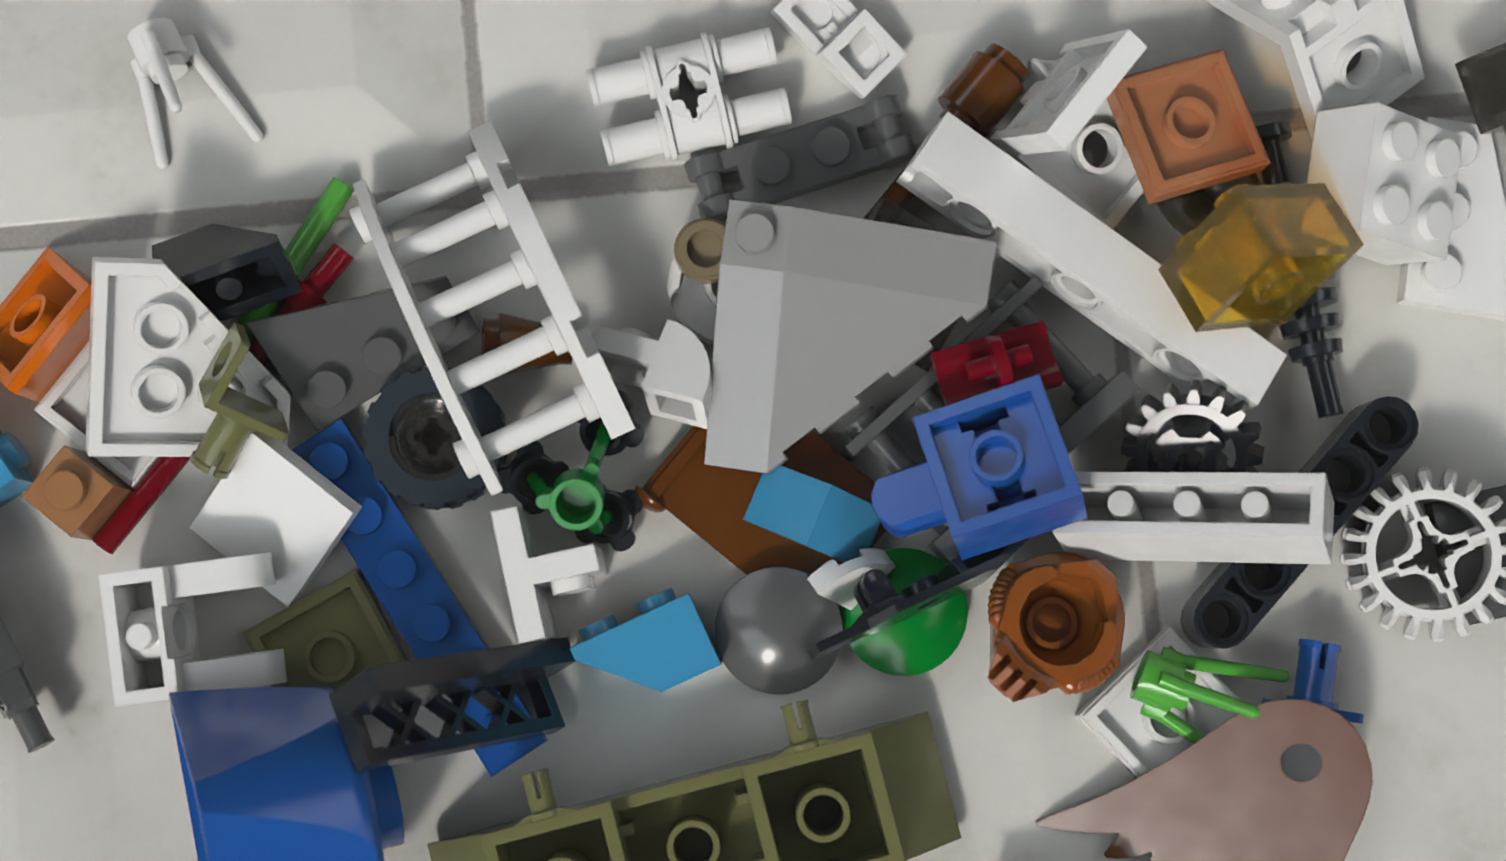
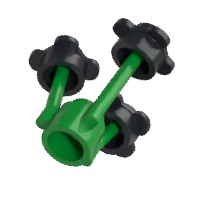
M618 390L635 429L611 440L601 418L590 423L586 417L577 421L580 423L579 434L581 441L590 452L583 469H569L565 462L553 461L544 453L541 443L536 440L517 449V456L509 466L500 468L497 472L503 488L501 493H511L522 504L524 511L536 515L544 512L546 509H550L554 520L562 527L574 530L579 541L586 544L593 541L601 544L609 543L614 550L622 552L630 549L636 541V535L632 529L636 514L643 509V503L635 490L628 489L622 493L609 490L597 476L604 456L616 455L623 451L626 446L630 448L637 447L643 440L644 428L634 420L630 410L633 404L632 398L627 393Z

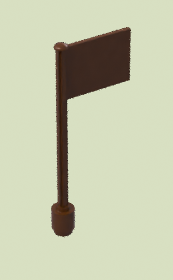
M991 43L984 52L976 51L938 97V102L944 109L940 114V119L947 112H950L986 138L1024 92L1022 83L1029 76L1027 68L1016 56L1000 45ZM902 172L863 219L892 224L915 196L896 182ZM692 426L642 489L637 485L635 486L634 490L638 493L645 509L656 513L668 510L746 575L769 567H788L812 574L824 563L832 559L838 565L844 563L743 520L762 473L705 465L707 429ZM812 431L784 451L789 459L781 466L831 484L872 504L871 494L875 482ZM881 522L870 548H873L887 531Z

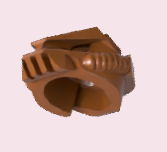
M1050 552L1010 564L998 573L999 576L996 577V581L993 583L987 604L988 621L991 624L988 679L1005 697L1015 702L1047 693L1055 688H1059L1069 695L1072 693L1078 694L1079 692L1084 693L1102 685L1104 681L1108 680L1109 676L1113 675L1120 665L1125 612L1122 598L1118 592L1117 578L1098 559L1090 560L1070 552Z

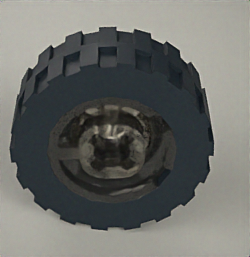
M421 367V371L413 373L409 370L398 375L399 379L394 383H387L379 391L381 395L376 402H371L367 413L369 417L367 425L363 424L362 437L366 440V448L363 451L366 461L370 462L373 468L371 473L379 483H382L388 489L389 493L414 506L431 510H440V508L454 509L463 506V503L471 499L475 501L484 494L482 491L486 488V485L480 474L469 479L456 455L453 443L462 438L428 367ZM482 385L461 394L481 437L506 426L504 421L505 415L501 407ZM508 454L494 460L497 471L502 463H506Z

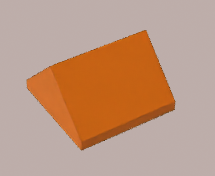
M50 247L44 250L0 305V382L14 394L39 403L86 346L90 337L92 279Z

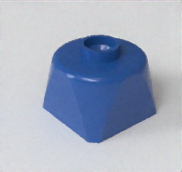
M254 687L169 692V702L198 861H385L383 849L404 844L403 815L392 766L356 773L329 694L334 691L332 688Z

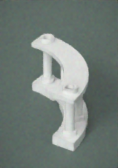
M490 120L468 131L476 151L465 156L467 159L466 163L380 203H376L365 179H362L353 184L359 205L349 209V212L364 243L367 244L373 241L409 328L462 439L454 442L453 447L466 475L471 479L480 474L490 495L493 496L503 491L494 460L585 417L589 423L601 418L611 440L635 429V426L588 327L586 326L575 332L571 321L581 317L582 314ZM478 185L481 191L491 186L494 190L482 195L485 200L484 202L402 240L394 241L389 226ZM494 225L499 230L511 226L521 247L510 253L512 260L429 299L418 302L404 267ZM524 284L526 290L538 284L552 314L540 320L543 325L542 327L457 367L448 369L431 332V326ZM552 351H555L557 356L567 351L570 352L584 381L572 387L575 394L481 437L461 396L462 393Z

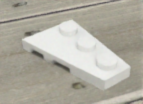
M1428 116L1423 121L1463 136L1461 165L1458 171L1452 215L1453 226L1449 237L1446 261L1401 264L1396 304L1506 321V202L1491 127Z

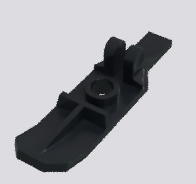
M1030 538L965 560H960L956 557L937 576L932 574L906 587L899 594L895 592L890 580L883 571L878 569L869 570L854 588L855 599L863 613L849 628L815 643L808 651L809 656L814 661L862 637L885 630L984 583Z

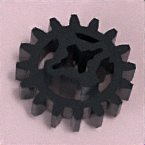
M1193 380L1189 393L1181 395L1178 388L1171 382L1165 386L1163 402L1147 394L1143 398L1140 407L1143 415L1131 413L1125 428L1131 436L1124 437L1120 454L1133 458L1127 462L1124 472L1259 473L1253 466L1263 463L1265 447L1253 442L1260 438L1262 427L1260 422H1242L1248 408V404L1244 400L1235 403L1231 407L1224 403L1226 388L1220 385L1210 397L1202 395L1200 380ZM1152 433L1157 436L1155 443L1163 450L1156 462H1154L1150 451V437ZM1230 438L1233 441L1236 452V460L1232 467L1227 464L1228 457L1221 451L1225 448L1226 441ZM1205 445L1203 455L1194 450L1198 446L1202 448ZM1182 446L1188 451H1190L1187 454L1182 453L1179 456Z

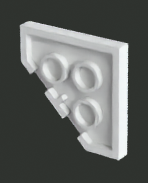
M92 257L86 452L88 457H190L192 452L196 451L217 414L204 407L199 382L229 329L161 259ZM248 350L228 387L281 411L289 431L291 395ZM287 436L286 440H285L284 442H282V443H283L284 445H286L287 447H288V436Z

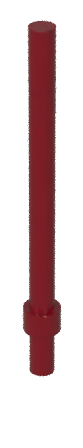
M334 243L303 281L300 280L303 292L284 298L286 302L275 316L327 303L323 296L354 258ZM255 339L250 345L249 351L266 367L271 360L258 340ZM159 457L92 538V541L101 549L113 555L189 462L190 457Z

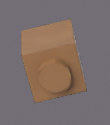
M63 446L23 493L22 497L70 537L92 540L132 491V488L96 458L88 457L87 452Z

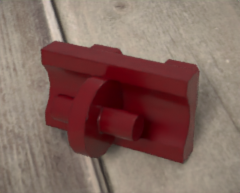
M1044 320L933 352L930 355L945 406L1038 374L1045 391L1060 387L1064 382L1051 349Z

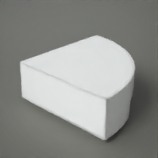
M876 548L859 549L861 557L849 560L841 565H838L833 559L824 563L807 580L818 595L852 610L858 604L854 596V588L862 577L872 569L881 570L888 575L896 566L885 551Z

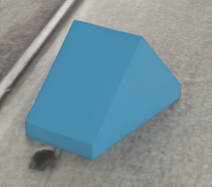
M781 465L770 474L762 473L743 517V520L844 563L861 557L859 549L870 548L880 525V520L871 503L831 484Z

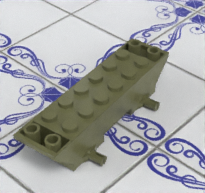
M807 699L796 702L802 724L801 729L798 728L792 703L780 707L791 743L790 746L782 750L567 807H557L548 773L549 768L540 769L535 774L541 797L539 796L534 771L520 775L523 780L531 814L525 818L434 841L427 845L431 861H906L961 838L927 711L828 738H817Z

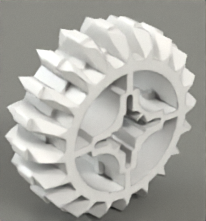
M1428 467L1418 468L1415 476L1417 488L1410 489L1406 477L1401 472L1395 473L1390 477L1392 487L1396 493L1395 496L1390 498L1377 485L1369 494L1370 498L1379 506L1377 510L1373 513L1365 506L1360 505L1353 513L1356 518L1367 523L1364 531L1362 532L1354 528H1344L1342 530L1341 537L1343 539L1360 542L1359 553L1341 554L1339 557L1340 563L1349 566L1360 564L1363 573L1345 581L1346 587L1349 590H1357L1366 585L1369 586L1372 593L1364 597L1358 606L1365 613L1374 610L1381 602L1387 606L1379 620V625L1386 630L1396 623L1400 615L1405 616L1403 636L1408 639H1416L1419 634L1421 621L1428 622V633L1430 639L1434 642H1442L1444 640V621L1448 620L1451 621L1453 629L1459 636H1468L1471 632L1465 614L1471 611L1479 621L1489 624L1494 620V617L1482 602L1489 597L1497 603L1506 605V591L1495 587L1498 577L1506 579V567H1501L1502 555H1506V543L1501 544L1499 534L1506 532V518L1493 523L1489 516L1501 507L1503 500L1498 495H1495L1478 505L1474 499L1481 491L1482 482L1476 478L1466 483L1461 493L1454 491L1457 482V471L1453 469H1446L1441 476L1439 487H1432L1430 469ZM1418 500H1435L1447 503L1464 513L1475 527L1449 535L1442 534L1434 528L1428 515H1424ZM1400 509L1405 521L1403 524L1407 534L1406 545L1397 555L1377 564L1376 544L1380 531L1386 521ZM1422 536H1432L1431 544H1438L1440 541L1443 544H1453L1461 541L1460 545L1446 550L1447 554L1441 555L1438 558L1440 567L1438 573H1428L1429 565L1422 564L1420 568L1416 564H1408L1399 568V564L1413 559V555L1422 550L1420 541ZM1483 545L1484 555L1480 575L1469 592L1460 598L1456 589L1458 585L1454 575L1455 563L1460 556ZM1410 574H1419L1426 579L1432 592L1436 593L1441 607L1420 608L1411 606L1396 597L1384 582Z

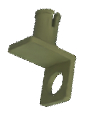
M236 322L232 324L199 382L204 407L217 414L196 451H193L190 456L191 463L206 474L209 473L212 465L215 466L216 469L213 472V476L219 479L228 478L231 472L230 469L252 432H261L281 442H284L289 435L281 411L228 387L250 348L245 327Z

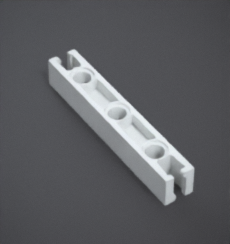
M947 112L937 126L930 131L896 181L974 238L996 241V253L1030 278L1036 275L1044 284V288L1187 390L1190 389L1193 380H1200L1202 395L1211 397L1213 392L1221 385L1226 388L1224 400L1226 405L1231 407L1235 403L1244 400L1248 404L1247 409L1250 410L1258 406L1287 356L1283 351L950 112Z

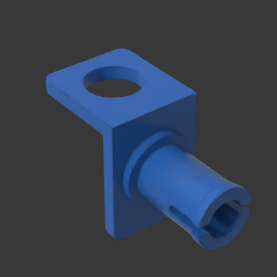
M1299 639L1298 645L1300 647L1293 696L1286 695V699L1307 700L1321 704L1342 715L1348 722L1363 724L1364 714L1338 710L1339 704L1332 702L1341 645ZM1262 698V703L1275 701L1274 699Z

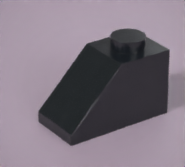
M209 224L152 245V259H161L220 321L303 292L302 284L277 234Z

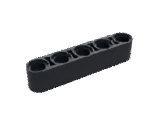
M1386 396L1357 406L1348 413L1298 472L1326 473L1328 479V467L1332 460H1339L1348 467L1351 474V482L1345 492L1336 490L1329 482L1334 499L1333 536L1409 449L1418 435L1419 422L1416 412L1409 403L1400 398ZM1374 412L1383 415L1390 423L1391 437L1387 444L1376 441L1370 433L1369 420ZM1220 562L1184 605L1180 620L1183 633L1192 643L1199 647L1226 649L1237 646L1247 638L1309 564L1268 563L1270 570L1269 580L1265 586L1257 589L1246 580L1244 573L1245 563ZM1212 602L1221 604L1229 617V624L1225 633L1217 638L1211 636L1205 630L1202 622L1203 612Z

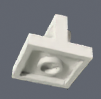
M517 506L490 512L518 643H530L557 638L546 588L551 587L552 595H558V597L596 589L594 577L608 574L603 550L595 544L539 556L532 521L528 512Z

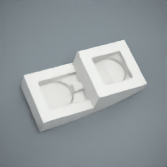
M780 0L769 11L803 48L861 99L865 98L908 55L866 9L859 12L849 0Z

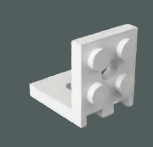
M1205 0V2L1281 47L1312 141L1318 111L1374 102L1387 106L1425 78L1404 0ZM1361 51L1359 62L1352 71L1346 74L1350 60L1357 52Z
M1130 29L1066 43L1059 52L1063 58L1045 80L1035 82L1020 100L1024 107L1008 127L996 130L989 139L991 143L1111 229L1116 227L1143 192L1107 101V97L1148 47ZM1092 131L1101 134L1106 140L1108 147L1106 159L1098 167L1090 165L1083 155V142Z

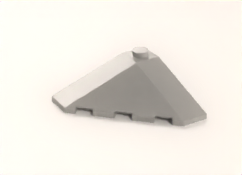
M729 200L719 267L711 371L712 397L707 423L704 464L770 474L786 462L789 458L784 451L814 428L820 434L824 433L861 405L856 396L888 372L895 379L934 349L929 341L962 316L969 323L988 308L997 242L797 207Z

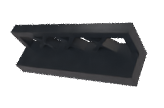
M564 637L369 666L329 694L356 773L554 734L566 725L548 678L576 661L571 653L568 638ZM527 688L538 719L530 718L512 704L517 689ZM472 697L493 713L488 728L483 727L464 713L469 698ZM420 706H424L444 721L438 738L414 722ZM373 715L394 731L388 747L374 749L363 716Z

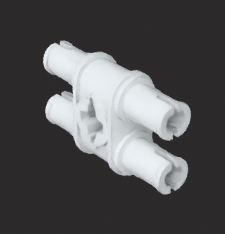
M765 27L716 40L713 34L707 35L704 32L699 34V39L657 49H652L651 45L645 46V50L639 51V58L587 69L586 74L594 107L649 94L651 100L657 99L659 110L654 111L655 118L600 130L609 167L664 154L665 160L671 159L676 161L678 160V155L724 144L726 148H731L733 144L739 143L738 136L792 124L791 111L784 87L729 100L728 94L722 95L720 83H724L723 76L777 64V55L770 28ZM681 77H686L688 85L692 86L695 94H701L698 96L696 118L691 116L690 109H686L683 100H677L680 98Z

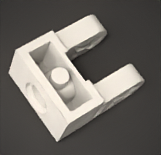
M271 552L98 575L114 707L169 700V692L254 688L288 681L284 649L201 659L193 596L275 585Z

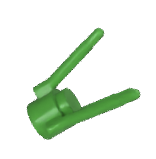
M1163 647L1161 654L1150 650L1145 652L1134 677L1130 698L1143 702L1140 710L1141 715L1163 723L1194 744L1206 735L1171 712L1172 707L1183 711L1189 699L1193 698L1252 719L1260 716V709L1235 697L1195 684L1196 674L1185 671L1186 669L1282 683L1287 682L1290 675L1286 670L1185 655Z

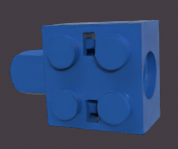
M1039 374L912 417L926 461L883 475L874 483L871 494L872 507L884 529L895 537H907L947 523L961 560L1088 518L1080 485Z

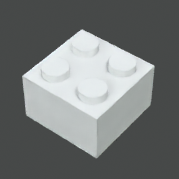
M1378 102L1318 111L1300 236L1383 265L1446 261L1449 237L1453 226L1452 215L1458 171L1461 165L1463 136Z

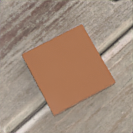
M1224 49L1124 76L1107 97L1108 104L1148 204L1258 173L1271 163Z

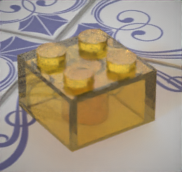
M1285 182L1279 185L1256 186L1239 184L1228 189L1218 197L1214 204L1216 209L1199 227L1187 232L1176 243L1177 250L1158 270L1195 332L1283 324L1364 243L1324 183L1293 184Z

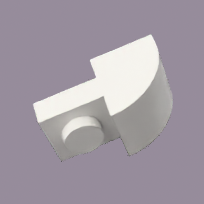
M667 319L659 341H657L647 333L635 328H622L618 331L598 326L593 339L613 381L642 388L651 415L707 429L712 397V370L704 345L691 330L682 324Z

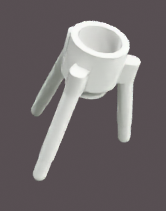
M165 17L145 21L130 31L127 40L135 56V59L130 64L139 83L149 137L157 167L165 169L169 161L153 83L160 84L170 110L174 113L180 112L182 103L174 81L187 73L188 66L186 62L193 64L250 138L255 142H260L263 139L262 131L251 119L249 113L202 55L194 35L181 36L175 21Z

